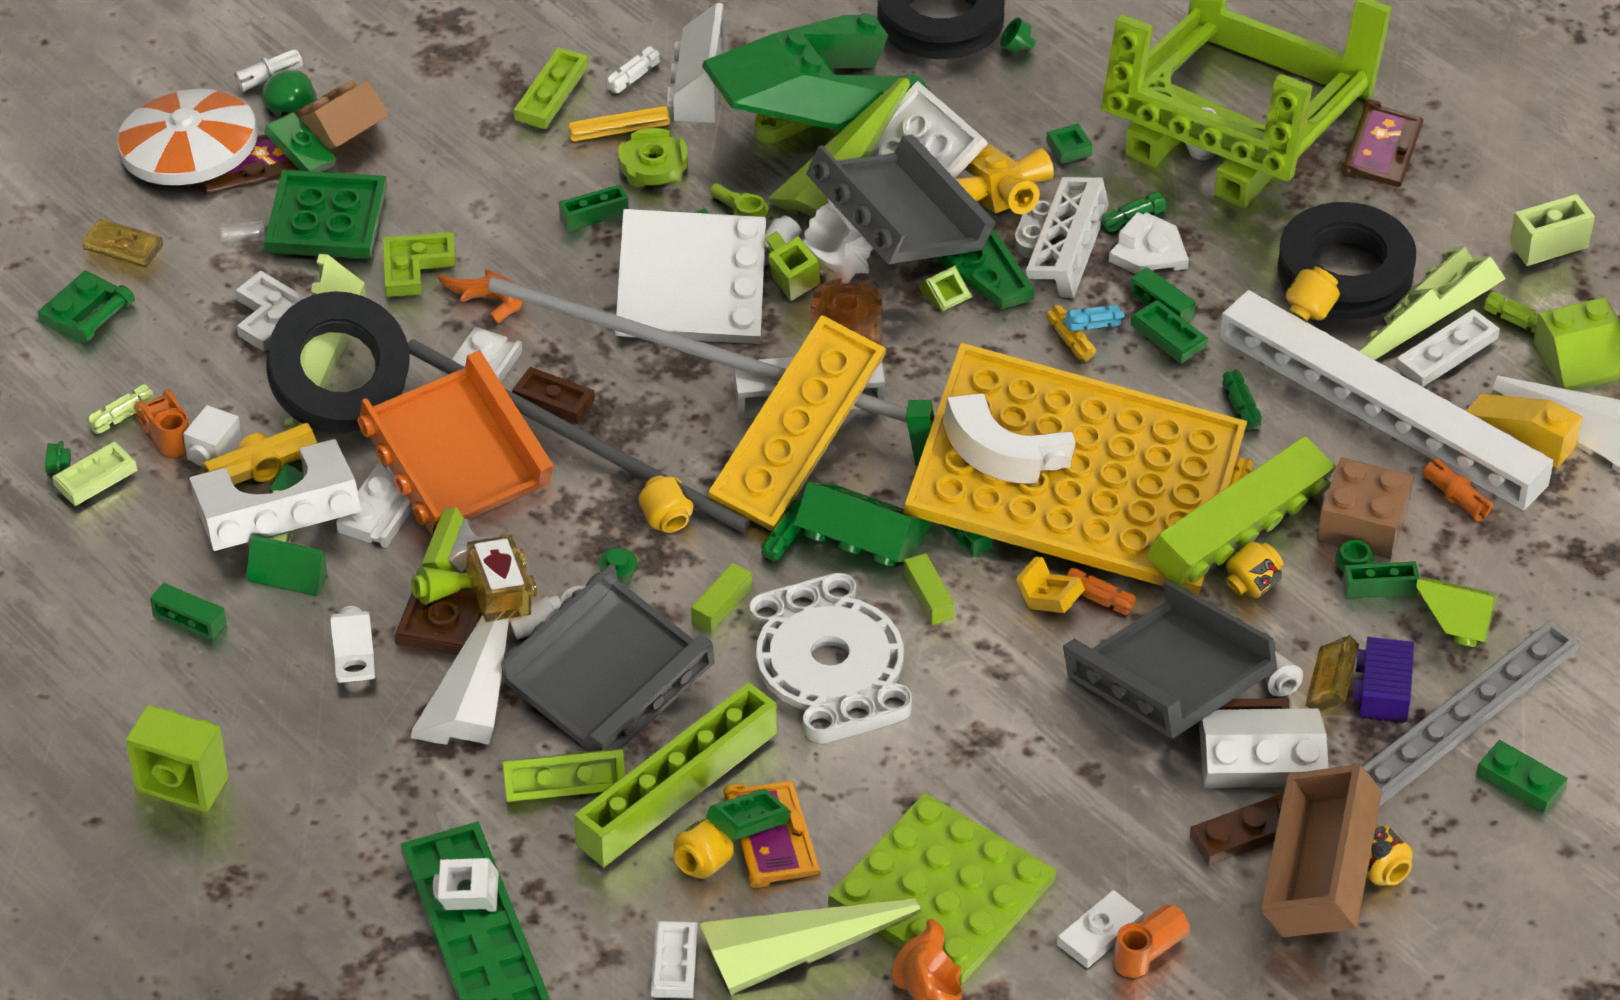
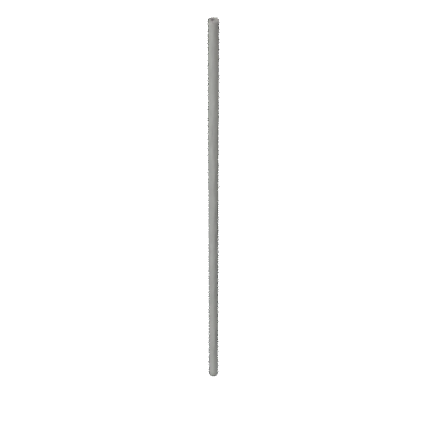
M494 276L491 277L488 285L489 291L779 382L786 371L784 368ZM861 393L854 404L855 407L907 423V407Z

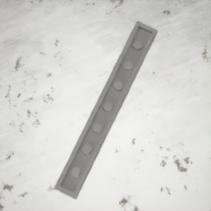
M1549 620L1367 762L1363 768L1382 790L1380 806L1577 652L1580 641Z

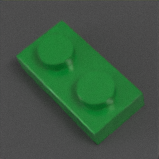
M1498 740L1478 763L1476 772L1479 776L1544 813L1564 791L1568 780L1562 774L1501 740Z

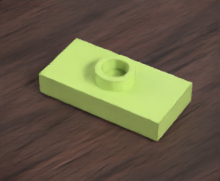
M114 441L52 476L54 486L74 506H77L138 470L136 461Z

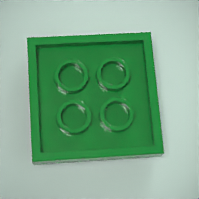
M282 170L264 239L265 253L315 256L328 254L332 257L371 259L387 189L386 176Z

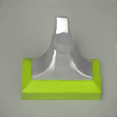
M457 507L443 509L422 566L461 573L471 565L482 566L475 544L503 538L500 536H477L475 528L468 519L462 516Z

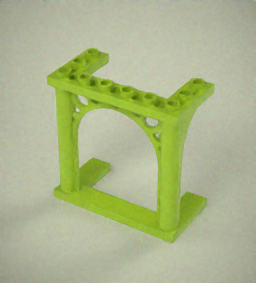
M1190 0L1188 15L1150 50L1153 25L1123 14L1116 19L1100 110L1289 182L1294 177L1298 158L1357 98L1368 100L1373 96L1392 7L1375 0H1356L1344 53L1227 10L1228 0ZM1206 41L1324 84L1326 87L1310 102L1312 85L1280 74L1274 81L1266 124H1245L1186 103L1175 92L1171 83V76Z

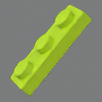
M557 47L515 107L514 120L546 129L588 68V55Z
M623 748L503 760L507 802L604 792L626 775Z

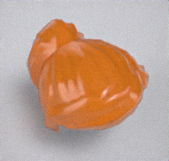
M928 919L926 921V929L918 936L907 941L896 954L891 969V980L900 989L908 990L915 1000H962L963 989L959 982L961 967L954 965L953 961L942 950L945 935L941 924L933 919Z

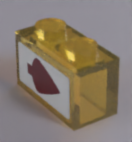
M506 535L467 542L466 570L485 622L531 615V599L537 597L536 582L533 575H527V562L524 550L517 549L513 536Z

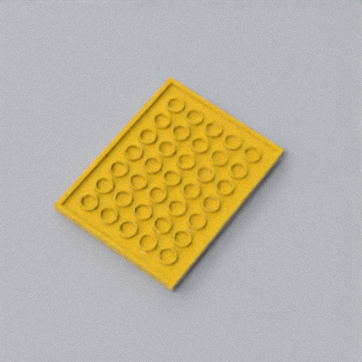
M961 342L907 496L903 514L1163 586V582L1169 579L1146 557V554L1159 533L1229 487L1247 421ZM984 394L994 420L1006 430L1019 435L1035 436L1072 432L1076 444L1070 467L1059 470H1041L1038 483L1008 482L980 472L968 464L956 452L948 439L943 424L947 397ZM1204 576L1195 583L1190 579L1180 587L1199 596Z

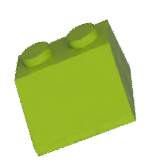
M1606 297L1538 313L1533 344L1560 388L1577 390L1620 380V319Z

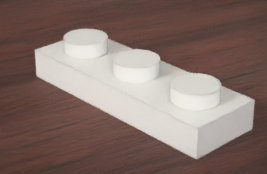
M1472 309L1397 357L1395 368L1411 381L1424 387L1497 340L1500 328L1475 309Z

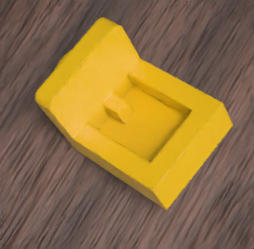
M1034 557L1016 579L1028 609L1065 613L1085 590L1080 577L1050 574L1043 557Z

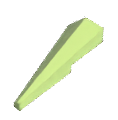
M328 254L318 255L317 264L320 279L319 282L312 284V295L337 291L366 297L365 283ZM328 332L310 340L301 352V365L305 375L317 386L325 388L352 336L346 333ZM288 415V418L285 419L284 427L285 430H288L302 423Z

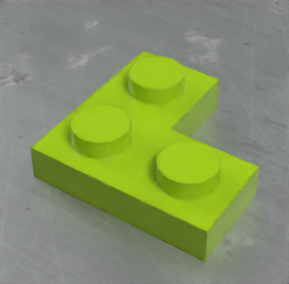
M454 232L382 237L386 297L422 294L420 269L456 267Z

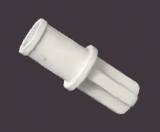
M292 49L269 59L263 57L260 63L240 71H235L234 76L236 81L250 76L249 80L238 84L240 90L246 92L248 89L265 83L272 74L278 71L300 69L303 66V61L297 49Z

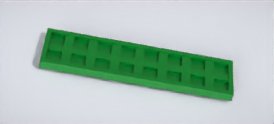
M479 821L400 843L402 856L457 999L550 1000L500 873L498 874L496 911H488L487 909L446 910L434 896L433 879L434 875L440 872V860L489 858L498 870ZM466 885L462 890H471V885Z

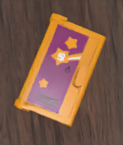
M793 781L744 787L743 783L728 785L723 789L726 800L766 789L791 811L786 824L739 839L752 888L769 887L770 882L818 876L821 874Z

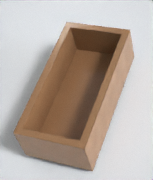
M1361 764L1291 773L1287 776L1260 910L1282 937L1357 929L1382 790Z

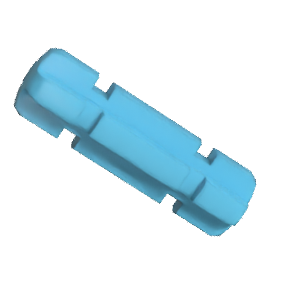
M1118 305L1073 309L1066 312L1063 324L1067 325L1069 331L1117 327L1121 325V318H1124L1125 314L1124 311H1120Z

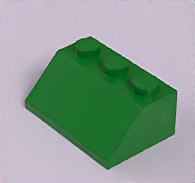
M808 481L794 525L804 528V535L822 542H825L827 537L840 541L838 545L840 549L855 554H860L861 549L874 553L872 560L894 567L895 562H904L905 559L912 557L932 522L903 514L904 508L833 483Z

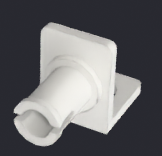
M356 606L344 607L339 614H333L330 617L336 682L372 680L375 678V664L370 614L367 611L362 612ZM352 665H362L365 667L357 672L344 670Z

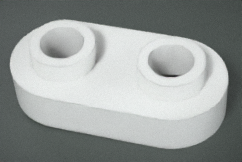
M1040 200L1032 211L1022 215L1015 233L1014 245L1019 255L1031 259L1052 203Z

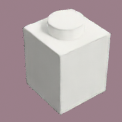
M206 405L183 433L187 460L202 466V463L238 449V445L242 441L239 416Z

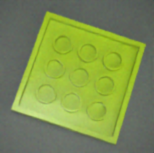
M924 793L828 895V905L831 907H841L915 898L921 908V913L875 934L901 949L907 941L918 936L926 929V921L928 919L937 921L944 929L945 939L942 950L949 956L954 965L961 967L959 982L962 986L1056 881L1057 869L929 794Z

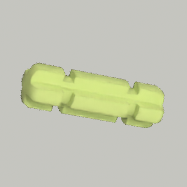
M141 384L132 390L133 394L130 395L127 392L103 406L104 411L101 412L98 409L88 415L87 422L89 428L95 434L105 432L111 428L109 424L115 426L136 414L134 409L135 402L142 401L145 403L155 399L153 391L146 384Z

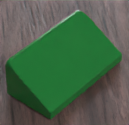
M252 535L249 547L247 580L317 596L320 593L328 577L325 552L323 550Z

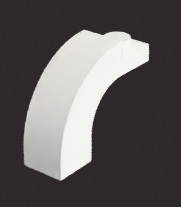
M984 394L947 397L943 424L948 439L956 452L968 464L980 472L1008 482L1038 483L1041 470H1059L1070 467L1076 444L1072 432L1035 436L1019 435L1006 430L994 420Z

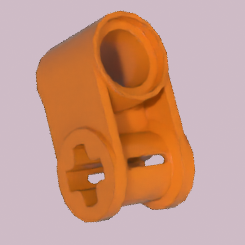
M167 389L163 391V395L145 403L142 401L135 402L134 409L143 430L152 438L160 452L170 458L186 455L183 433L189 427L187 414L179 405L174 393Z

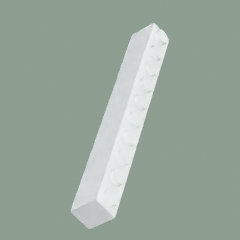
M1247 290L1222 313L1220 339L1429 458H1439L1452 471L1459 475H1464L1473 483L1524 511L1549 486L1553 459L1250 290Z

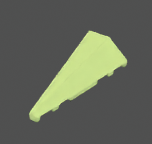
M1465 247L1448 248L1442 254L1445 261L1438 268L1432 266L1425 272L1427 277L1417 286L1412 287L1384 317L1387 325L1379 332L1377 330L1372 331L1367 336L1368 342L1358 351L1376 360L1506 278L1491 256L1472 258Z
M913 898L707 921L699 925L728 990L733 995L805 961L809 964L921 913V908L916 899Z

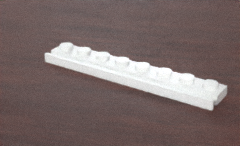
M474 327L451 360L465 367L467 355L481 350L496 376L502 382L523 352L522 341L517 340L513 343L508 341L506 336ZM442 372L439 378H442L448 374ZM379 461L358 491L362 512L340 517L336 524L337 532L368 543L376 541L381 543V547L387 548L411 514L412 504L406 495L402 496L397 490L394 475L389 466L384 467Z

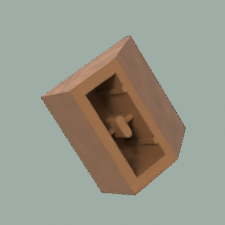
M354 79L331 90L319 100L295 112L298 118L329 151L389 116L370 81L366 80L356 85Z

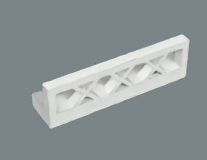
M1062 177L1027 266L1026 273L1028 279H1055L1060 298H1074L1102 225V215L1108 209L1109 202L1103 178ZM1069 190H1084V192L1073 198L1067 196ZM1071 210L1075 213L1074 216L1063 222L1058 219ZM1061 234L1066 236V239L1054 245L1049 242ZM1053 257L1057 260L1055 266H1040L1041 263Z

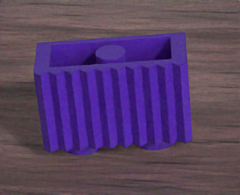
M1367 636L1365 650H1357L1355 672L1363 673L1362 679L1355 678L1353 702L1360 703L1359 716L1362 719L1368 717L1370 720L1376 718L1378 721L1384 719L1386 722L1392 720L1394 723L1400 721L1402 724L1407 722L1411 700L1414 642Z

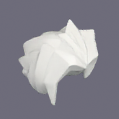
M828 199L829 203L821 206L816 210V216L809 219V227L804 230L805 239L803 242L819 261V271L825 286L837 281L847 286L856 273H869L866 259L870 257L871 250L874 248Z

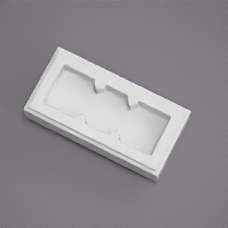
M1112 890L1057 936V946L1088 969L1116 945L1118 930L1128 923H1140L1143 920L1144 913L1116 891Z
M656 921L651 984L652 997H694L698 922Z

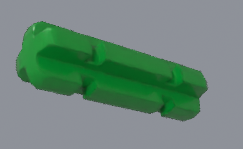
M1155 192L1147 195L1146 200L1140 198L1118 207V211L1113 209L1105 212L1102 215V226L1105 227L1107 232L1112 233L1122 229V224L1125 226L1137 212L1141 214L1147 212L1152 215L1164 212L1166 210V199L1160 192Z
M1236 369L1232 372L1226 371L1223 374L1222 384L1225 391L1229 393L1228 397L1237 416L1241 420L1247 421L1246 431L1259 429L1262 416L1258 408L1255 407L1256 403L1247 384L1243 383L1245 380L1242 373Z
M794 500L787 509L788 512L783 514L770 532L771 536H768L762 543L761 555L764 558H769L771 561L779 560L785 552L784 549L790 545L802 528L794 525L801 504L800 500Z

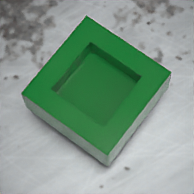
M1079 123L1047 132L1046 143L1060 164L1092 156L1093 144Z

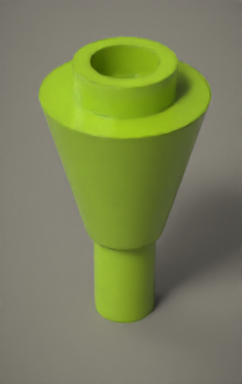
M419 567L416 575H413L411 580L413 595L415 598H419L423 605L451 595L463 588L479 587L484 584V576L481 571L458 573L428 567Z

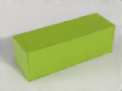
M925 553L905 559L904 577L931 626L954 619V601L928 555Z
M732 563L691 607V623L712 633L753 589L752 572Z

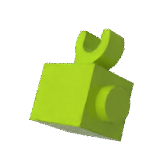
M777 231L765 238L766 243L769 245L766 247V251L769 254L771 277L790 301L821 284L819 261L799 236L788 243L784 241Z

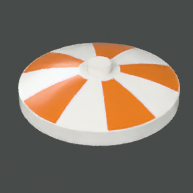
M190 89L157 97L137 108L126 118L119 129L117 144L122 163L136 177L162 185H187L216 178L238 166L253 150L258 132L253 111L242 99L218 90Z

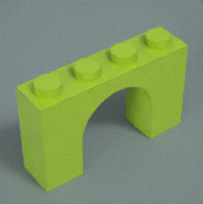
M1172 84L1178 96L1188 104L1199 108H1211L1215 110L1217 115L1238 123L1262 124ZM1133 122L1127 128L1125 155L1155 168L1176 145L1183 141ZM1226 159L1217 168L1214 195L1245 209L1273 176Z

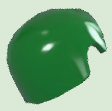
M282 70L272 74L263 85L261 91L264 106L278 117H281L283 112L294 113L297 116L296 111L317 101V94L311 80L307 75L297 70Z

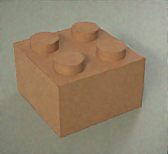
M1340 457L1321 509L1317 540L1342 546L1343 543L1349 540H1360L1370 547L1373 555L1391 559L1409 508L1414 475Z

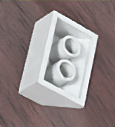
M723 3L714 4L684 26L681 41H675L674 61H678V64L672 63L671 84H675V86L668 87L667 98L668 107H674V121L715 123L719 90L703 69L702 64L704 60L724 53Z
M1319 708L1216 710L1199 721L1203 788L1285 787L1288 774L1329 768L1327 737Z

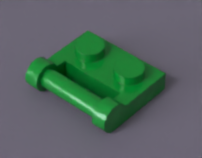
M85 270L37 311L39 322L81 344H86L94 337V332L121 308L125 309L135 301V297L128 287L124 285L117 287Z

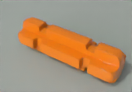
M1071 568L1066 576L1080 577L1085 588L1081 596L1107 608H1111L1112 605L1114 606L1113 610L1122 615L1128 616L1136 605V596L1125 590L1118 592V587L1092 575L1087 578V573L1077 568Z

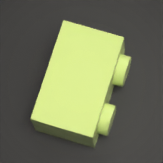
M1578 194L1517 211L1514 213L1509 244L1526 266L1586 249L1590 245L1595 216Z

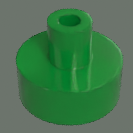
M1019 17L1012 20L1002 34L1000 40L1001 47L1013 54L1022 48L1031 51L1036 44V40L1030 37L1032 26Z

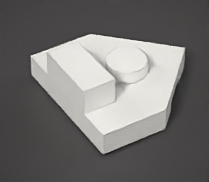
M1137 212L1119 232L1118 244L1109 252V262L1135 274H1138L1146 267L1152 271L1171 267L1173 271L1188 269L1189 259L1177 226L1147 212L1145 214Z

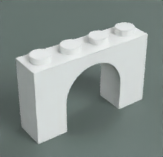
M336 439L299 448L305 477L296 485L270 494H248L241 492L234 487L226 468L189 477L196 510L213 551L250 542L252 535L269 537L362 512L355 478Z

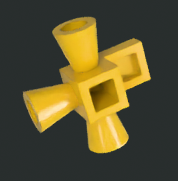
M988 143L965 168L974 177L957 178L955 180L976 202L979 201L994 213L1011 209L1016 214H1026L1032 211L1039 201L1040 192L1035 183L1052 181L1054 169L1048 153L1041 147L1016 162Z

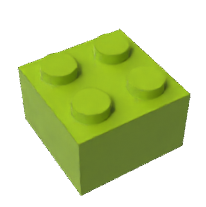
M147 705L126 738L135 791L208 813L229 778L220 726L214 725L207 720H197L178 714L171 709H161Z

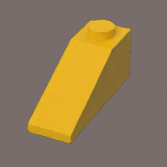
M1481 394L1466 410L1468 413L1479 417L1493 427L1553 459V467L1557 469L1576 448L1583 417L1551 400Z

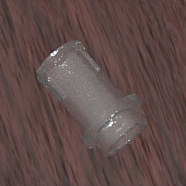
M227 219V222L220 223L222 244H229V247H233V243L264 241L265 239L263 219L231 222V219Z

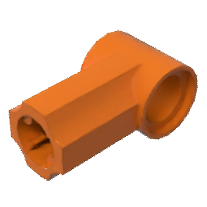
M1165 904L1140 923H1128L1118 930L1113 957L1115 970L1128 978H1139L1145 975L1149 970L1152 960L1189 934L1190 924L1187 922L1184 912L1175 904L1171 906Z

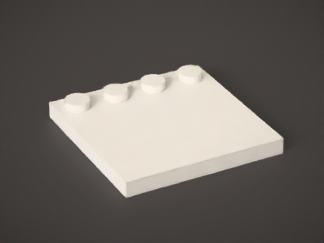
M623 209L616 315L696 341L760 344L766 217ZM615 331V336L634 337L619 331Z

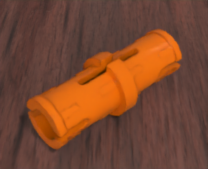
M1439 458L1433 459V463L1430 461L1425 467L1423 477L1446 494L1444 498L1451 504L1454 502L1458 504L1476 521H1481L1482 516L1485 518L1490 513L1493 503L1470 485L1471 481L1464 475L1459 476Z

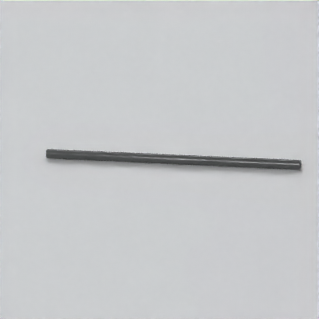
M414 339L408 342L411 355L448 375L465 368L463 365ZM505 389L522 415L645 481L655 476L667 477L666 474ZM684 485L695 508L742 533L747 529L750 521L748 518Z

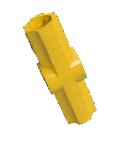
M308 423L298 425L270 437L263 433H253L240 442L238 449L203 462V473L226 468L233 485L251 478L258 482H267L278 476L284 464L301 459L299 448L317 444V441Z

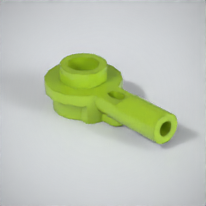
M718 183L712 185L710 195L733 208L734 215L768 218L769 208L761 196L732 192Z

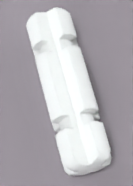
M651 46L646 47L638 53L639 55H635L619 67L617 71L607 76L605 79L607 90H611L614 94H619L627 86L647 73L648 69L655 67L660 62L658 50H654Z

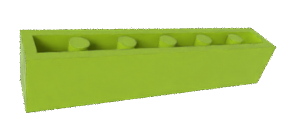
M1305 435L1159 533L1146 557L1176 585L1181 586L1190 579L1195 583L1208 572L1213 563L1217 565L1223 564L1232 556L1235 548L1238 546L1243 547L1247 543L1254 541L1261 530L1271 531L1281 522L1284 517L1283 515L1288 512L1294 515L1307 503L1308 498L1313 496L1317 499L1322 496L1330 487L1331 482L1329 478L1337 466Z
M747 682L575 813L576 846L603 868L775 736L777 734V703L750 682Z

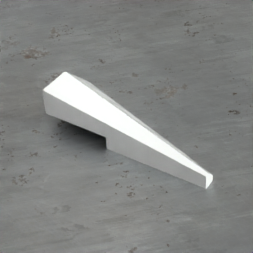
M1497 375L1492 389L1493 395L1502 394L1512 397L1551 400L1583 416L1577 447L1590 455L1594 452L1611 461L1612 469L1620 473V400Z
M514 586L497 590L414 725L410 738L448 745L450 737L489 744L495 724L502 674L501 662L504 659Z

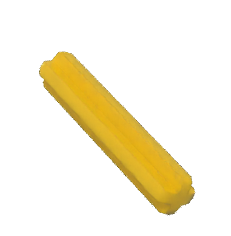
M658 106L572 121L568 124V132L571 141L578 142L636 132L646 128L668 126L670 124V116L666 106Z

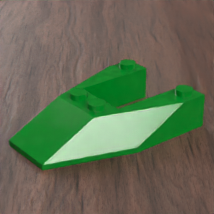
M865 13L860 15H842L773 33L704 60L702 64L703 69L731 108L833 130H843L899 78L910 80L909 89L919 81L929 90L920 76L911 74L907 76L836 75L831 68H875L888 34L877 18Z

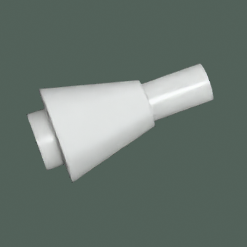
M1275 651L1278 670L1267 676L1265 680L1269 692L1274 696L1282 697L1292 694L1297 690L1303 681V671L1300 667Z

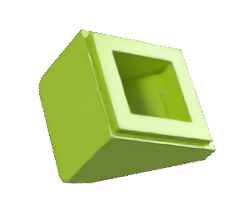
M955 266L926 279L919 286L922 294L941 313L972 298Z

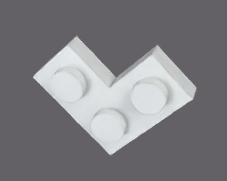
M260 270L236 289L237 301L255 311L237 325L238 336L265 352L269 349L272 332L281 316L290 307L306 297Z

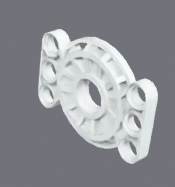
M834 573L756 595L750 601V623L754 628L761 631L756 648V664L760 677L768 689L782 701L798 709L806 710L803 715V733L809 741L817 744L833 742L902 722L911 715L912 693L908 687L896 683L903 668L904 645L900 632L892 620L878 608L856 599V582L851 576L844 573ZM841 587L848 590L849 593L842 597H836L831 595L829 591L833 588ZM805 597L812 600L813 603L806 607H800L795 605L793 601L797 598ZM769 607L776 610L777 613L771 617H763L757 614V611L761 608ZM886 631L890 633L895 643L889 644ZM766 639L770 642V652H763ZM823 646H836L846 650L849 655L842 663L829 666L815 661L811 653ZM898 656L894 670L890 669V662ZM766 668L771 671L772 677L770 676ZM889 698H899L905 704L899 708H891L886 706L884 702ZM860 708L867 711L868 715L856 719L850 717L847 713L849 710ZM816 719H826L831 725L825 729H816L810 723Z

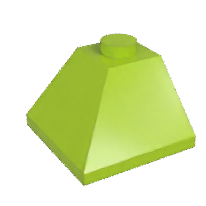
M1421 577L1417 580L1416 587L1445 633L1454 635V643L1476 647L1477 641H1486L1498 593L1427 577Z

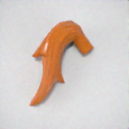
M488 269L485 270L486 277L477 279H458L442 274L437 275L445 288L462 295L460 298L462 303L478 297H490L501 301L502 304L489 313L497 325L512 313L518 312L524 304V301L489 291L488 285L492 276L515 282Z

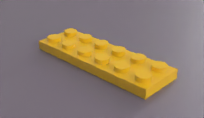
M821 315L708 492L709 498L772 531L797 497L885 357L886 348Z

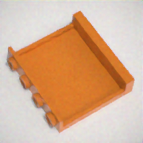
M481 350L467 355L465 368L372 407L367 398L362 400L360 416L358 417V425L365 437H371L376 446V454L379 461L384 467L389 466L394 475L397 490L402 496L406 495L412 504V511L416 521L421 526L425 525L431 536L435 532L443 509L457 507L462 516L470 520L550 484L554 467L553 463Z

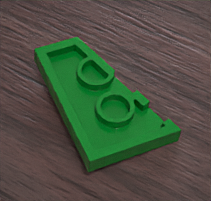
M994 227L983 250L933 257L948 269L955 266L963 281L1001 310L1034 300L1035 289Z

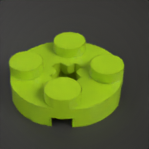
M661 128L641 129L631 134V140L625 144L623 140L619 145V168L627 177L628 183L634 187L666 183L677 184L682 180L683 172L688 165V148L681 137H679L678 141L670 136V131ZM649 155H656L657 158H649Z

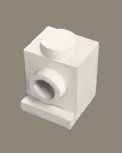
M489 858L440 860V872L435 874L433 879L434 896L446 910L487 909L488 911H496L499 872ZM466 885H471V890H462V889H463Z

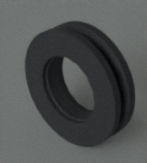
M878 0L877 20L888 34L887 40L904 52L923 58L955 59L975 54L992 44L1001 33L1004 25L1005 0H965L973 8L962 15L951 18H933L922 15L909 6L915 0Z
M1332 202L1308 208L1296 215L1286 225L1280 239L1277 270L1279 280L1286 292L1301 270H1312L1314 267H1319L1327 271L1337 279V288L1340 291L1339 299L1327 316L1340 319H1363L1374 317L1393 309L1411 289L1417 251L1411 233L1392 215L1365 204ZM1334 245L1356 246L1369 251L1380 261L1381 266L1367 274L1356 276L1340 275L1324 269L1314 261L1312 255L1324 247Z
M324 292L300 300L290 307L277 322L269 343L266 361L267 379L277 402L290 416L300 423H308L311 428L324 432H354L360 430L358 417L360 416L363 399L367 398L373 407L402 395L409 370L410 353L406 336L399 323L381 305L354 293ZM328 332L346 333L359 339L370 349L375 360V372L371 380L361 388L349 392H331L317 386L305 375L301 365V352L304 346L314 337Z

